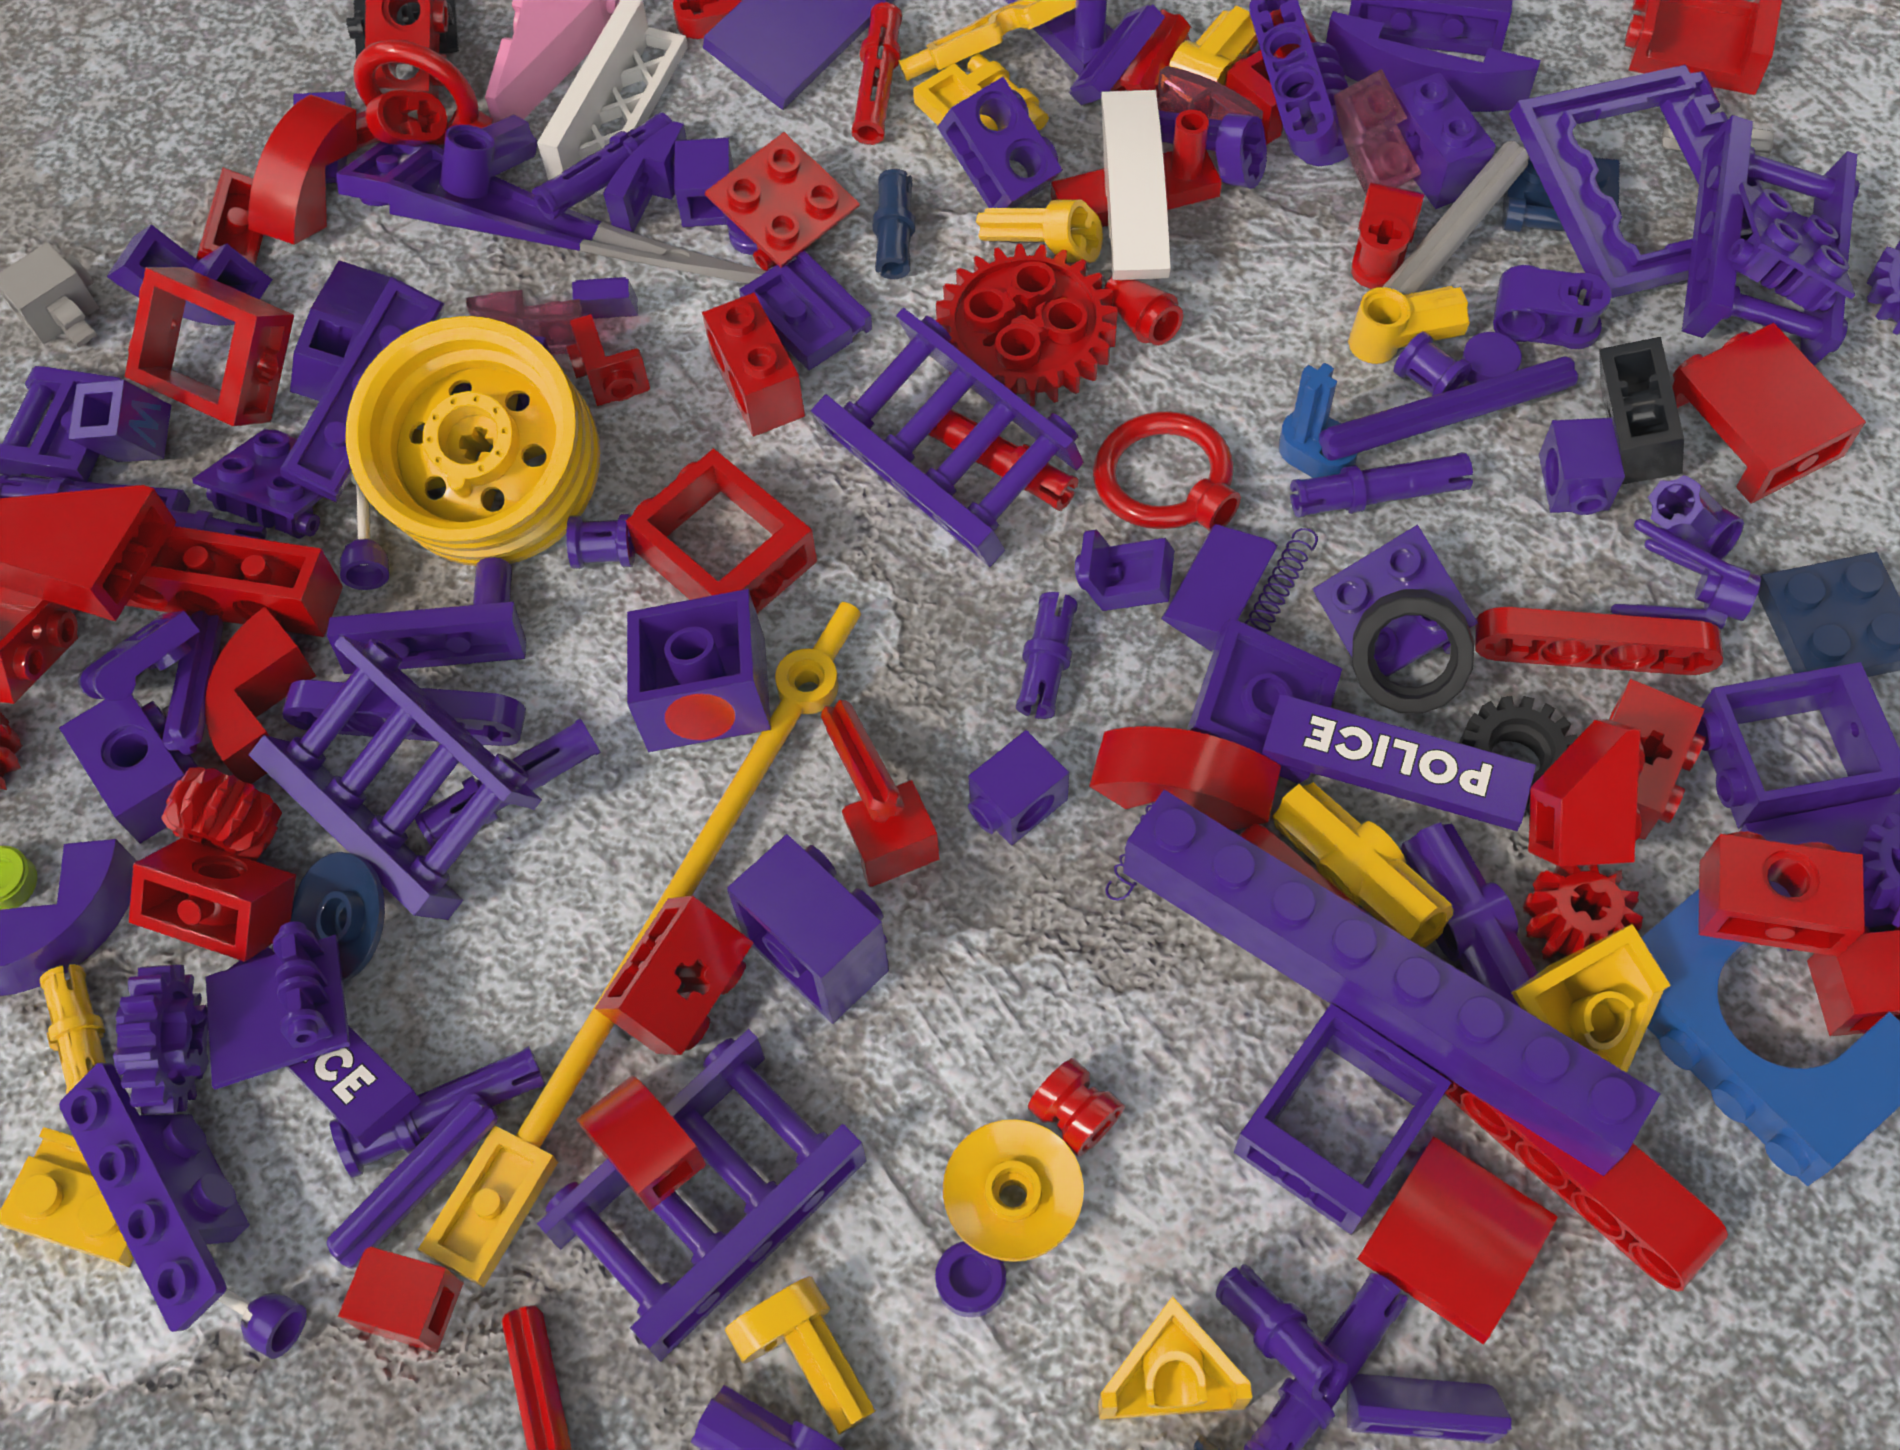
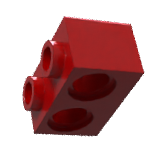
M366 0L365 48L379 41L403 40L429 48L446 59L445 54L439 53L440 32L446 33L448 30V5L446 0ZM404 4H420V15L416 22L406 26L398 24L397 13ZM386 63L376 70V82L382 93L392 90L422 91L430 93L438 99L439 86H444L435 77L421 69L411 79H398L396 75L398 63Z
M755 292L702 312L711 356L752 436L760 435L805 417L799 374Z

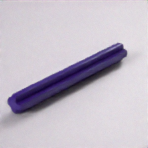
M1560 357L1328 427L1319 434V443L1324 457L1334 461L1565 390L1576 385L1579 374L1575 370V362L1572 358Z

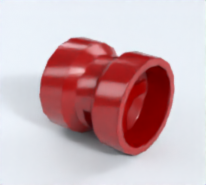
M1071 1058L1061 1064L1040 1085L1031 1097L1028 1109L1042 1123H1055L1059 1120L1057 1128L1062 1131V1140L1078 1157L1087 1153L1107 1134L1123 1113L1125 1105L1110 1091H1099L1096 1087L1089 1088L1090 1072L1075 1058Z

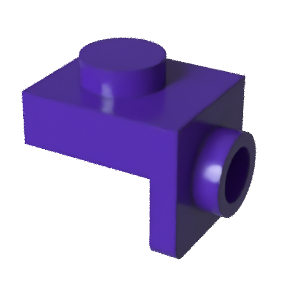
M1097 529L1085 531L1081 554L1075 560L1076 579L1079 586L1086 590L1102 611L1169 602L1175 550L1166 538L1110 546Z

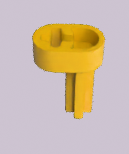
M1053 200L1046 208H985L984 213H978L976 223L980 226L978 237L982 241L1045 242L1055 255L1062 250H1066L1067 263H1076L1082 259L1086 260L1087 263H1093L1099 257L1102 249L1103 229L1101 221L1097 214L1082 200Z
M809 1276L794 1282L754 1306L731 1322L724 1331L744 1364L763 1356L786 1342L836 1432L840 1435L863 1422L865 1418L875 1413L876 1409L823 1317L830 1311V1307L813 1277Z

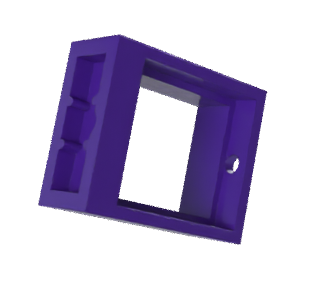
M1861 662L1714 687L1701 706L1705 710L1695 733L1706 737L1702 750L1708 752L1717 774L1716 790L1723 806L1730 808L1738 829H1741L1748 823L1893 795L1900 788V749ZM1820 710L1848 777L1765 791L1738 724Z
M1331 1003L1241 1131L1233 1153L1352 1235L1452 1082ZM1327 1048L1414 1106L1363 1184L1275 1125Z

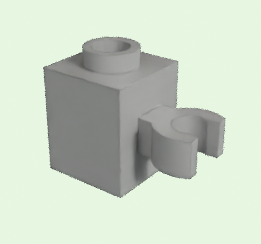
M46 242L0 272L1 295L14 314L43 345L62 332L78 348L97 336L96 332L84 320L86 316L99 309L87 289L94 281L73 255L64 259Z

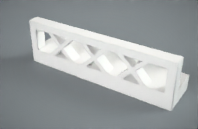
M620 0L539 138L537 144L548 180L553 179L564 170L604 148V146L609 144L610 138L619 131L629 132L645 123L688 48L686 36L648 27L643 0ZM646 46L667 50L664 56L643 63L641 59ZM642 80L647 87L643 93L622 99L620 92L623 87ZM620 117L624 118L626 124L622 130L603 137L601 136L599 129L602 124ZM606 187L596 193L603 194Z

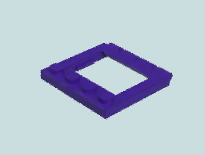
M1682 65L1519 100L1509 113L1584 272L1598 275L1606 280L1611 287V298L1688 280L1693 238L1668 244L1663 250L1641 255L1636 244L1629 243L1624 239L1618 226L1619 221L1622 219L1613 197L1601 192L1595 179L1599 169L1590 150L1583 149L1578 145L1573 129L1577 124L1659 106L1699 185L1703 148L1728 120L1725 112L1713 113L1720 107V102L1703 71L1690 74L1687 66ZM1747 177V185L1761 193L1764 191L1760 180ZM1742 222L1741 238L1747 241L1753 234L1750 224Z

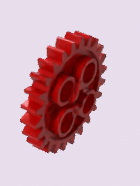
M1017 244L1014 256L1006 257L1004 252L997 247L994 248L993 262L988 263L983 258L975 256L973 257L974 273L958 268L956 270L957 285L944 284V300L936 301V321L950 334L952 339L949 343L1014 394H1025L1026 400L1031 407L1035 406L1038 393L1045 392L1053 403L1058 402V390L1062 386L1074 394L1079 393L1080 376L1087 380L1095 381L1097 379V364L1108 365L1110 348L1116 345L1117 307L1112 306V289H1102V274L1100 272L1086 276V260L1082 259L1071 266L1067 265L1066 250L1060 251L1051 259L1046 257V247L1042 244L1037 248L1034 256L1026 255L1022 244Z

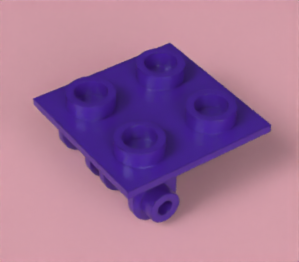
M1744 182L1738 186L1753 234L1747 241L1744 239L1737 240L1728 252V260L1733 262V269L1756 282L1761 280L1762 286L1768 289L1774 288L1778 295L1785 296L1790 301L1810 312L1818 309L1820 311L1828 310L1836 301L1837 292L1850 299L1856 295L1847 273L1850 268L1849 263L1839 251L1836 243L1838 233L1832 225L1817 215H1811L1807 219L1792 210L1791 205L1784 197L1771 189H1765L1761 193Z
M265 428L192 478L193 484L207 488L206 497L213 503L216 510L243 517L252 523L258 522L266 528L275 526L276 530L287 533L297 539H301L304 536L312 537L318 531L320 518L318 515L313 514V505L322 499L323 496L281 476L280 469L297 439L289 437L284 432Z
M1418 524L1312 588L1351 658L1353 633L1362 614L1380 597L1401 589H1426L1448 598L1464 614L1469 629L1478 624V621ZM1405 615L1392 620L1381 630L1375 642L1374 657L1379 670L1388 677L1436 648H1443L1446 654H1450L1451 644L1446 632L1436 621L1422 615Z
M296 921L288 922L280 927L279 933L273 939V950L276 954L205 976L212 1087L215 1090L350 1046L339 943L336 935L317 940L315 935L310 930H307L305 924Z

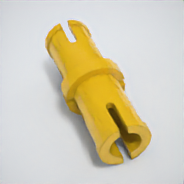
M75 964L68 967L69 980L65 979L63 965L46 971L39 978L52 1024L48 1028L47 1039L49 1047L59 1053L67 1087L66 1094L97 1063H106L100 1041L104 1037L103 1033H105L103 1019L93 1013L85 981L86 974L84 968Z

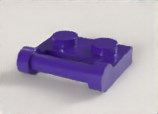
M44 366L33 367L25 382L28 392L2 444H0V474L20 477L23 473L87 482L100 454L69 440L76 385L121 380V378ZM53 400L30 448H28L50 401Z
M185 611L162 613L85 666L78 676V686L83 694L93 699H106L109 701L126 699L133 693L136 686L135 676L147 668L149 670L158 668L162 671L183 658L192 650L186 641L200 631Z

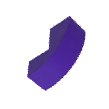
M152 224L133 236L106 276L138 298L146 267H186L259 300L273 280L227 243L202 259L197 260ZM186 300L183 318L209 325H235L234 321Z
M117 839L64 844L57 904L0 910V996L17 994L40 987L39 978L42 974L57 966L63 965L65 975L69 972V965H80L108 939L118 926L130 904L133 864L137 860Z

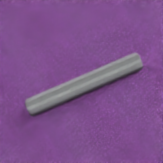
M1515 141L1504 143L1383 287L1395 289L1403 295L1422 292L1528 166L1529 155L1525 147L1520 146Z

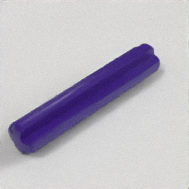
M204 610L196 611L191 616L192 622L200 632L186 641L192 650L178 662L162 739L168 750H179L183 755L194 753L197 750L198 743L203 739L206 723V691L210 675L218 659L224 628L223 621L218 615L209 616Z
M475 1093L466 1095L328 1237L326 1245L331 1255L349 1269L358 1267L364 1250L368 1247L377 1248L497 1124L499 1117L494 1108Z

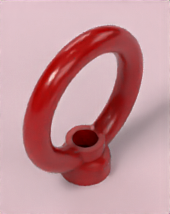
M384 40L367 46L355 61L353 69L354 83L366 107L372 99L383 94L377 85L375 74L378 67L386 63H403L417 67L435 77L447 88L456 102L457 109L447 122V128L443 135L427 144L444 145L446 131L452 126L471 125L484 128L492 124L493 119L479 110L476 95L466 77L450 61L429 48L403 40ZM408 115V121L418 122V119Z
M1163 411L1134 417L1114 429L1105 438L1097 451L1093 466V479L1097 493L1104 505L1113 514L1130 524L1149 529H1172L1197 521L1201 526L1210 531L1215 524L1225 527L1234 517L1240 505L1241 495L1230 487L1233 479L1234 464L1229 446L1215 428L1194 416L1179 412ZM1166 434L1181 436L1193 441L1205 452L1210 463L1209 478L1198 481L1184 502L1168 506L1144 504L1126 494L1118 483L1116 467L1121 455L1128 447L1143 438Z

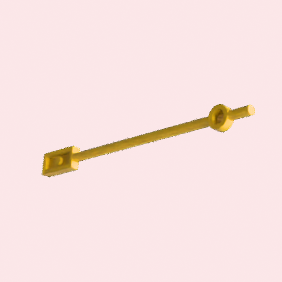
M841 602L812 649L795 650L779 662L775 672V682L781 701L770 717L771 730L762 731L594 1008L667 899L693 895L801 714L818 713L825 706H830L835 700L839 684L833 661L861 616V612L854 605ZM807 682L818 685L812 691L802 692L798 690L802 684ZM594 1008L517 1134L513 1135L497 1126L492 1128L418 1248L424 1256L483 1288L558 1164L553 1155L540 1149L615 1025V1023Z

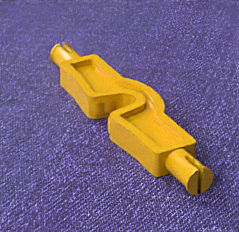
M1018 0L981 17L966 27L927 44V49L899 60L902 73L908 82L910 79L934 68L938 70L944 69L1003 42V35L1017 28L1032 29L1074 9L1076 0Z

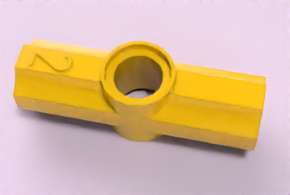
M1314 782L1304 786L1298 784L1282 797L1278 810L1272 816L1275 827L1296 848L1316 864L1318 872L1351 901L1357 906L1361 905L1376 920L1420 947L1426 948L1442 934L1445 925L1453 916L1452 904L1406 864L1403 853L1382 828L1371 821H1366L1361 825Z

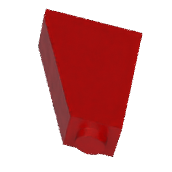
M145 485L0 498V586L116 622L177 522L155 489Z

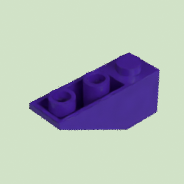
M338 260L310 308L295 347L290 392L320 401L390 280V276Z

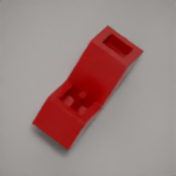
M310 94L297 102L282 117L262 151L254 174L248 211L249 230L295 245L327 227L325 166L357 150L356 109Z
M266 607L248 619L230 638L221 651L210 675L205 699L206 724L216 752L237 779L250 784L267 774L249 756V753L263 735L269 736L256 717L286 698L289 687L293 682L312 680L316 677V674L298 646Z
M1159 726L1124 727L1104 731L1089 787L1124 809L1155 802L1163 790H1166L1233 831L1249 827L1251 824L1259 825L1269 821L1281 765L1252 749L1209 734Z
M634 1075L624 1080L576 1119L604 1157L609 1159L649 1211L653 1210L706 1166L696 1144L657 1098Z

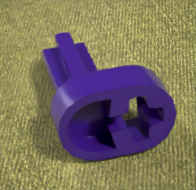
M1158 110L1161 140L1164 143L1173 144L1175 122L1180 113ZM1234 112L1228 113L1222 120L1208 118L1206 150L1216 151L1222 182L1232 186L1249 189L1255 188L1263 177L1267 162V147L1262 120L1258 116Z

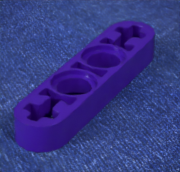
M1251 0L1249 4L1250 16L1290 149L1294 155L1301 159L1311 160L1320 158L1328 154L1335 147L1338 141V128L1298 0ZM1280 9L1284 23L1274 27L1270 13ZM1286 44L1300 45V49L1290 57L1276 58L1274 56L1275 52ZM1305 82L1313 85L1312 89L1302 97L1290 98L1286 96V92L1298 83ZM1313 115L1318 131L1307 135L1302 118Z
M298 680L293 682L288 690L282 712L283 718L289 724L308 731L345 682ZM376 685L338 734L374 737L398 704ZM421 688L482 745L510 746L520 741L526 716V707L518 700L496 693ZM418 723L405 738L408 740L438 742Z

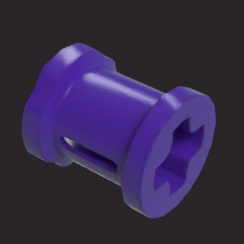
M1423 331L1417 334L1399 355L1393 372L1402 379L1409 377L1431 393L1432 396L1461 388L1471 373L1472 364L1465 359L1457 361L1435 346L1433 344L1434 339Z
M620 514L618 520L583 521L579 515L570 516L567 522L566 544L571 568L582 569L585 563L620 562L623 568L633 567L635 549L626 524V520L631 515Z

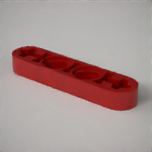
M1519 607L1487 609L1476 617L1478 624L1475 625V651L1479 656L1488 660L1675 675L1705 674L1717 669L1723 663L1721 630L1710 622Z

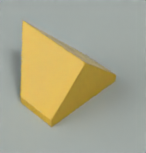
M1631 924L1547 966L1511 993L1520 1008L1627 1073L1663 991L1671 985L1637 930Z
M1172 1296L1102 1390L1098 1403L1099 1420L1245 1410L1252 1399L1251 1382Z

